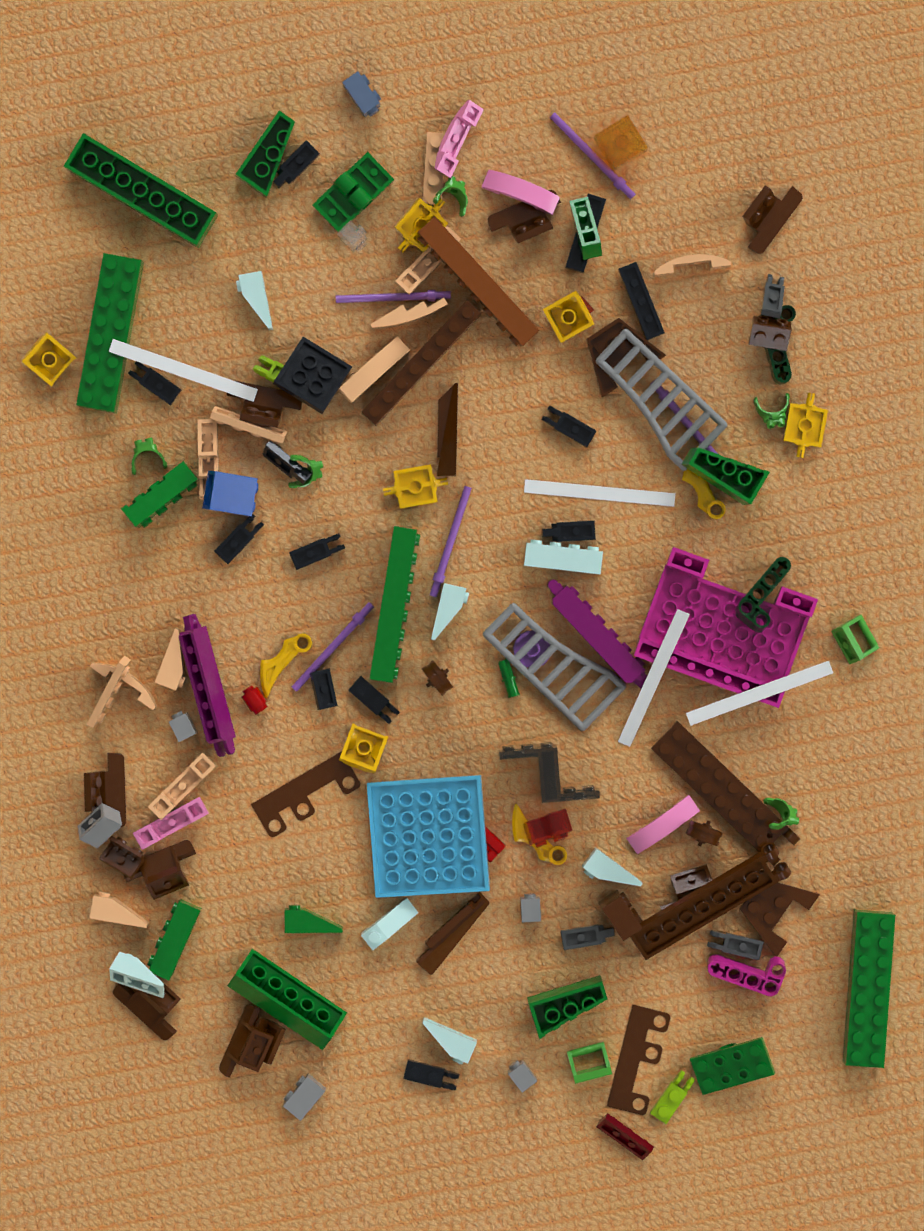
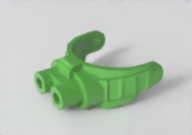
M453 176L448 178L444 187L437 192L433 202L437 204L443 192L451 193L460 204L459 216L463 217L468 204L467 195L465 194L466 189L464 188L465 182L456 181V178Z
M785 393V407L778 412L763 410L758 403L757 397L754 398L756 410L763 418L768 429L774 428L775 425H778V427L785 426L786 411L788 410L790 399L788 393Z
M147 438L145 442H142V440L134 441V457L131 463L133 475H136L135 461L137 457L146 451L157 453L163 461L164 469L168 467L163 455L157 450L156 444L153 443V438Z
M301 455L290 456L292 461L307 463V469L312 473L310 479L305 484L297 480L288 484L290 488L305 487L310 485L312 481H316L317 478H322V471L320 470L323 468L322 461L308 460V458Z
M765 798L763 800L764 804L774 807L781 814L783 821L779 824H769L770 829L779 830L786 825H798L799 818L796 817V808H792L791 805H788L779 798Z

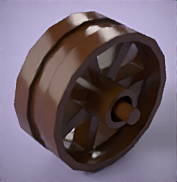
M433 660L429 665L422 668L428 677L427 681L429 683L426 684L427 687H435L442 696L446 691L453 688V685L447 679L448 669L440 670Z
M691 820L689 829L686 831L687 835L697 839L696 841L699 842L698 846H702V843H708L718 847L719 839L723 833L713 829L710 825L711 821L708 820L703 824Z

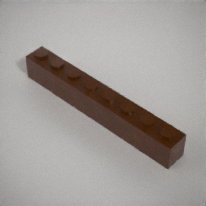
M466 300L364 408L362 414L377 426L481 316V312Z

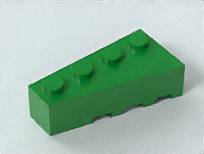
M280 110L235 174L237 178L265 198L268 196L295 123L294 120Z
M699 447L691 448L681 464L742 505L752 504L770 473L769 471L723 457Z
M184 461L164 475L162 481H157L147 489V493H142L135 497L132 505L129 507L125 505L121 508L135 527H147L153 522L151 518L156 514L160 516L168 510L166 506L171 502L173 504L177 503L183 498L181 494L186 490L190 492L198 486L196 482L199 479Z
M600 975L527 997L539 1039L608 999Z

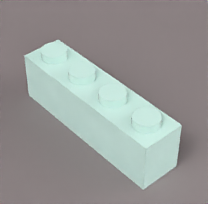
M531 539L530 543H526L524 566L600 575L603 551H599V547L588 546L587 550L580 549V545L575 544L561 547V543L550 542L549 545H543L541 540Z

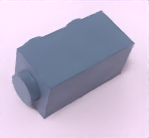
M356 72L342 82L343 87L364 117L367 115L371 117L379 111V101L381 98L375 90L371 91L368 86L370 82L364 74L360 75L359 72Z

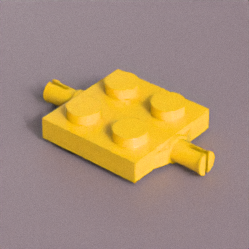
M421 198L415 201L394 226L404 238V241L397 247L401 252L404 253L410 244L416 246L423 253L427 250L429 246L426 245L424 247L418 241L419 235L417 232L434 216L444 227L448 225V222L438 212L446 203L439 198L438 203L433 206L426 204Z
M807 393L806 404H789L783 441L791 442L798 446L796 454L798 458H804L805 447H822L828 410L813 405L814 393Z
M431 464L393 471L395 478L394 487L383 488V492H385L384 496L395 494L398 498L400 509L437 503V487L448 485L447 477L436 479L433 475Z

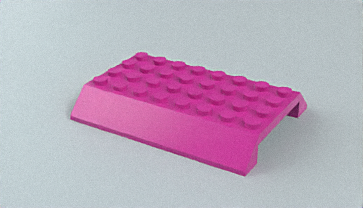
M673 547L664 566L640 632L634 656L652 663L654 662L675 613L679 609L690 615L666 668L738 694L788 676L810 617L812 618L818 599L781 586L773 604L763 601L759 606L770 616V623L762 632H755L735 615L736 606L746 594L702 579L709 560ZM741 606L743 612L749 613L748 607ZM756 618L758 625H764L762 619ZM785 691L759 701L779 708Z

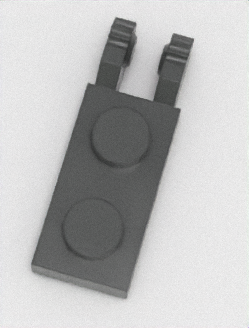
M768 274L764 287L761 315L780 319L785 286H783L784 277H780L777 284H773V275Z
M711 930L710 935L724 938L723 945L708 942V947L719 949L725 953L760 960L763 941Z

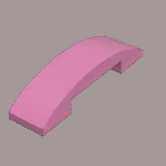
M467 100L453 118L437 153L435 169L448 178L452 177L459 162L456 157L471 126L476 127L484 110L471 100Z
M488 170L481 187L493 193H501L535 206V209L553 215L560 199L559 196L542 187L494 170Z
M690 795L673 805L671 809L626 839L635 852L639 854L680 827L700 810Z
M198 797L168 813L162 820L157 819L137 830L133 835L143 850L204 817L209 812L201 798Z

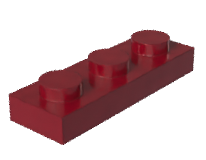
M608 1113L596 1126L641 1160H644L654 1148L647 1140L637 1135Z

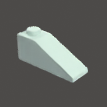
M262 271L238 275L239 280L236 281L238 292H242L244 298L269 330H273Z
M444 583L431 637L432 640L439 636L462 608L463 603L467 604L469 593L466 592V588Z
M596 847L582 865L585 869L584 873L592 879L595 876L601 880L641 886L643 884L642 881Z
M405 898L364 930L361 936L369 947L374 950L419 912L408 898Z
M122 952L118 953L109 968L110 981L161 998L164 997V983L137 957Z
M424 1017L423 1025L444 1050L453 1057L452 1060L459 1064H463V1062L468 1064L477 1044V1039Z

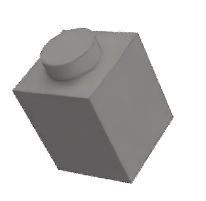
M180 711L171 716L173 720L169 721V724L178 742L198 733L188 712L183 714Z
M534 893L524 894V897H520L522 923L541 922L540 897H536Z
M517 1060L509 1066L508 1075L522 1093L537 1082L536 1076L524 1060L520 1062Z

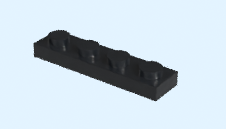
M588 194L587 197L596 227L598 228L606 199ZM575 234L565 268L584 273L588 259L583 260L577 234Z
M637 262L619 268L618 271L645 339L650 340L664 334L665 332Z

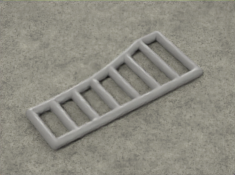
M628 329L622 330L595 360L596 364L638 406L659 439L667 457L683 471L687 470V468L681 465L683 460L676 453L709 417L718 426L698 446L699 448L706 450L728 425L721 416ZM627 339L634 347L612 368L605 360ZM641 352L648 360L626 382L619 373ZM655 365L662 373L639 397L632 387ZM669 378L676 385L675 388L650 412L645 402ZM683 391L690 400L661 429L656 418ZM695 404L698 405L704 413L670 447L665 436Z
M511 603L483 632L484 638L580 731H585L626 688V684L612 670L575 653L561 644L534 622L515 603ZM514 612L521 621L500 642L492 634ZM526 626H529L535 634L513 655L506 647ZM543 638L550 646L527 669L520 660ZM556 650L565 654L566 657L542 682L533 675ZM573 660L583 664L584 666L556 695L547 688ZM591 669L601 673L602 675L569 709L561 702ZM610 679L617 687L582 722L575 713Z

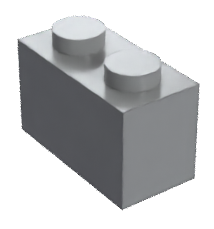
M101 803L78 825L79 840L95 848L101 846L122 826L120 812Z
M309 1073L306 1077L302 1075L295 1084L297 1088L293 1092L290 1090L283 1098L285 1101L283 1107L300 1121L326 1090V1087Z

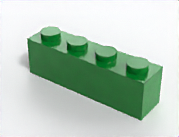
M182 899L179 903H174L170 912L173 914L171 921H166L163 927V931L166 932L163 938L159 937L155 948L158 949L156 955H151L147 964L150 966L149 970L153 974L168 981L171 979L202 908Z

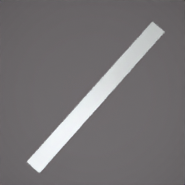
M115 339L112 340L109 349L111 353L254 402L258 390Z
M525 479L524 493L672 507L675 504V493Z
M677 609L618 742L629 747L631 746L689 618V613Z
M826 661L687 712L686 715L691 726L833 674L830 662Z

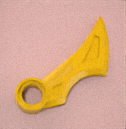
M689 469L685 470L682 481L689 483L696 490L698 496L697 506L707 513L711 519L717 520L723 517L726 512L723 502L715 500L708 482ZM717 504L721 507L719 515L711 513L712 505Z
M301 633L284 640L283 647L277 656L268 660H261L260 681L265 698H268L279 674L299 652L303 653L311 649L313 641L308 634ZM304 637L308 640L306 648L298 646L299 638Z
M515 804L512 815L514 841L530 844L536 850L540 860L551 862L554 865L563 864L567 859L566 849L559 845L553 846L530 825L519 805ZM555 850L563 852V858L559 861L552 857V853Z

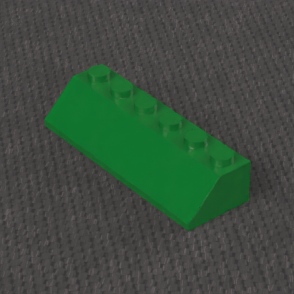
M251 949L227 985L321 1050L332 1039L347 1014L346 1011L254 949Z

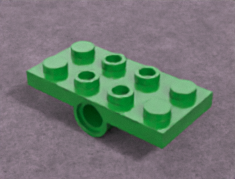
M367 152L348 171L340 175L333 185L312 206L340 233L394 182V178Z
M763 1037L739 1044H727L718 1050L690 1058L702 1095L775 1074Z

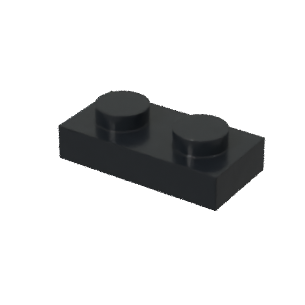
M330 668L311 672L310 677L317 709L322 710L338 706Z

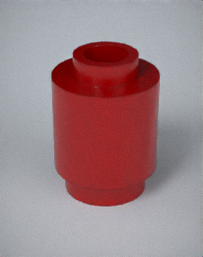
M251 685L242 691L244 693L241 696L249 710L253 711L255 715L268 707L267 701L258 687L253 688Z

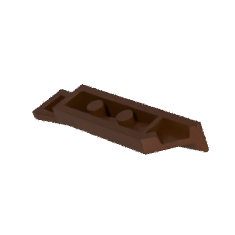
M455 383L438 400L437 457H440L437 476L456 477L458 383Z
M481 892L475 895L425 941L429 948L416 959V962L430 975L437 970L489 905V901Z

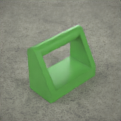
M858 615L831 631L849 664L860 661L880 648L862 615ZM856 622L871 647L862 652L849 626Z
M604 1042L567 1051L575 1084L612 1074ZM602 1050L605 1060L604 1065L576 1072L573 1057Z

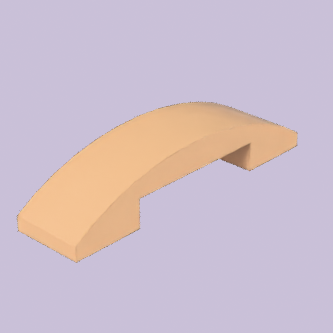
M447 226L446 229L460 242L461 238ZM430 247L395 281L409 295L442 262L441 259L437 261L430 252L432 250Z
M687 255L663 264L654 271L653 277L673 275V267L709 263L710 270L729 268L731 261L714 255Z
M92 663L90 665L91 668L104 677H108L116 668L115 666L103 663ZM130 673L125 678H121L141 692L137 700L152 710L157 708L153 696L137 678Z
M202 753L148 808L162 820L216 765Z

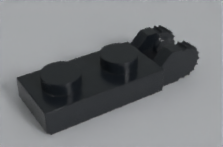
M136 361V366L146 371L145 375L141 378L131 370L128 374L138 380L139 384L169 405H172L182 390L153 369Z
M549 406V412L559 416L560 419L556 423L549 417L543 416L541 420L587 448L596 430L569 414L562 413Z
M252 514L242 524L240 523L214 550L227 564L254 538V535L264 526L260 522L251 532L245 528L254 520L255 515Z
M338 533L326 539L322 538L289 552L296 570L345 549L344 544L338 545L331 550L327 545L331 541L338 540L341 537Z
M362 676L348 690L388 724L392 722L391 718L381 711L385 706L396 715L400 713L383 694Z
M408 1059L403 1079L437 1088L442 1087L456 1090V1085L443 1082L442 1080L443 1076L459 1079L460 1074L445 1070L442 1067Z

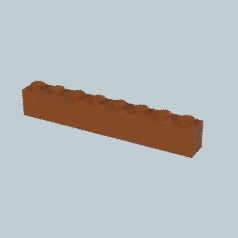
M435 216L417 232L419 235L418 241L424 247L428 245L431 248V255L437 261L440 259L445 264L443 266L450 275L455 274L458 278L457 283L463 289L467 288L471 292L470 297L477 304L480 302L485 307L483 311L490 318L493 316L498 321L496 325L501 331L504 332L506 330L511 335L509 339L515 346L518 344L524 346L540 331Z

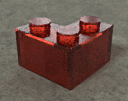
M566 809L549 813L544 817L530 820L523 824L529 845H535L536 848L547 845L546 841L552 839L554 842L564 840L573 831Z

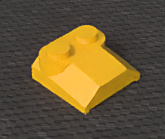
M577 291L570 293L543 309L561 343L595 325L591 314Z
M46 332L26 353L22 362L52 387L58 377L77 357Z
M353 723L339 760L359 770L375 773L388 736L380 735L356 726Z

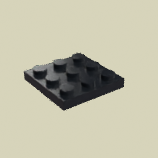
M302 337L273 384L323 414L349 374L352 366L307 338Z

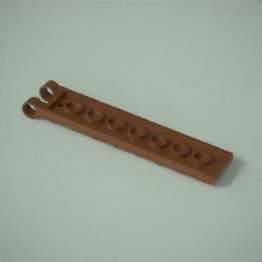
M678 721L652 746L651 749L758 852L761 851L765 844L774 843L781 834L793 845L800 840L787 825L779 830L770 829L769 824H779L783 821ZM768 833L772 834L771 838H767ZM777 857L769 862L775 866L781 859Z
M767 843L759 853L644 920L640 924L643 929L630 938L645 960L772 885L787 879L791 875V870L787 863L781 862L775 865L771 872L766 862L777 858L779 850L774 843Z

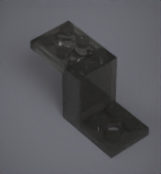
M552 742L540 743V747H533V744H522L521 748L515 749L514 745L502 746V750H498L500 760L537 757L542 803L600 798V791L594 785H584L582 789L577 790L574 786L563 787V791L560 790L558 752L556 745H553Z

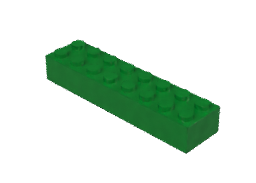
M84 133L64 164L65 169L198 249L218 217L215 211Z
M103 253L76 403L79 407L117 414L127 358L111 353L109 349L113 339L130 344L144 266L142 260Z
M394 526L370 672L371 680L393 683V679L398 678L399 667H396V661L401 659L402 648H399V642L404 641L405 635L402 623L407 622L408 611L405 610V605L410 603L411 597L408 586L413 584L414 572H411V567L416 565L417 553H414L415 546H419L420 534H417L415 529Z
M854 909L842 1060L847 1066L884 1068L896 916L892 912Z

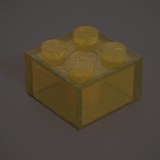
M628 115L594 136L595 142L613 171L642 155L648 149Z

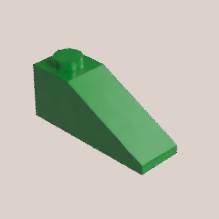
M588 197L570 200V208L583 260L602 256L601 241Z
M289 905V908H285V933H343V926L306 908H300V905Z

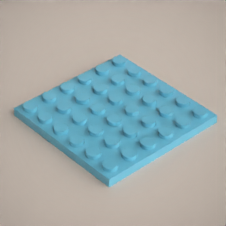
M481 775L367 783L376 898L490 891Z

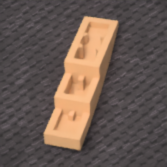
M442 298L427 308L423 301L408 311L404 305H401L370 324V326L374 330L412 323L446 308L448 303L445 298Z
M397 336L338 390L350 403H353L399 360L408 354L410 349Z
M198 419L200 500H204L208 471L219 472L218 427L213 419Z

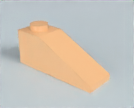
M177 628L173 632L154 682L175 691L179 687L182 688L186 677L183 676L185 673L184 660L179 641L181 631Z
M99 891V894L93 896L89 919L143 928L149 926V922L117 898L110 896V893Z

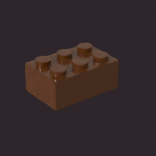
M616 890L598 902L623 941L643 929L640 925L643 922L634 908L630 909L632 904L624 892L619 893Z

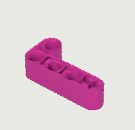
M719 954L711 955L707 961L710 975L766 996H774L778 993L786 974L785 962L781 957L777 956L769 960L765 971ZM775 965L782 967L778 971L772 969ZM732 969L739 971L735 975L729 973ZM749 976L757 977L754 981H749L747 978ZM768 982H773L775 984L773 987L770 988L765 986Z

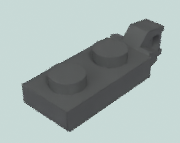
M598 924L560 930L564 950L599 945L606 942L605 938L615 936L613 927L604 928L603 925Z

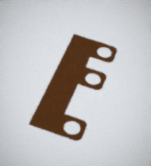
M342 751L251 804L270 837H275L286 830V824L279 814L280 811L290 806L298 820L302 821L314 814L315 809L307 796L333 780H336L344 794H349L360 787V781L351 766L339 760ZM349 776L354 779L355 785L353 788L347 789L343 786L342 782L345 777ZM306 803L309 806L308 814L300 815L297 812L298 805ZM275 819L281 823L279 831L273 832L269 829V822Z
M632 1005L607 1103L608 1107L639 1115L646 1114L649 1097L633 1093L632 1090L640 1061L657 1064L660 1061L662 1047L658 1044L646 1042L645 1039L648 1029L659 1032H666L668 1030L670 1015L668 1013ZM658 1015L666 1019L665 1026L661 1028L654 1025V1018ZM649 1047L657 1049L658 1055L655 1059L647 1058L646 1050ZM636 1098L644 1100L645 1106L642 1110L634 1109L633 1101Z

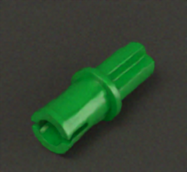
M507 659L500 661L498 664L503 677L501 681L505 684L508 698L520 695L515 681L516 676L513 675L510 662Z

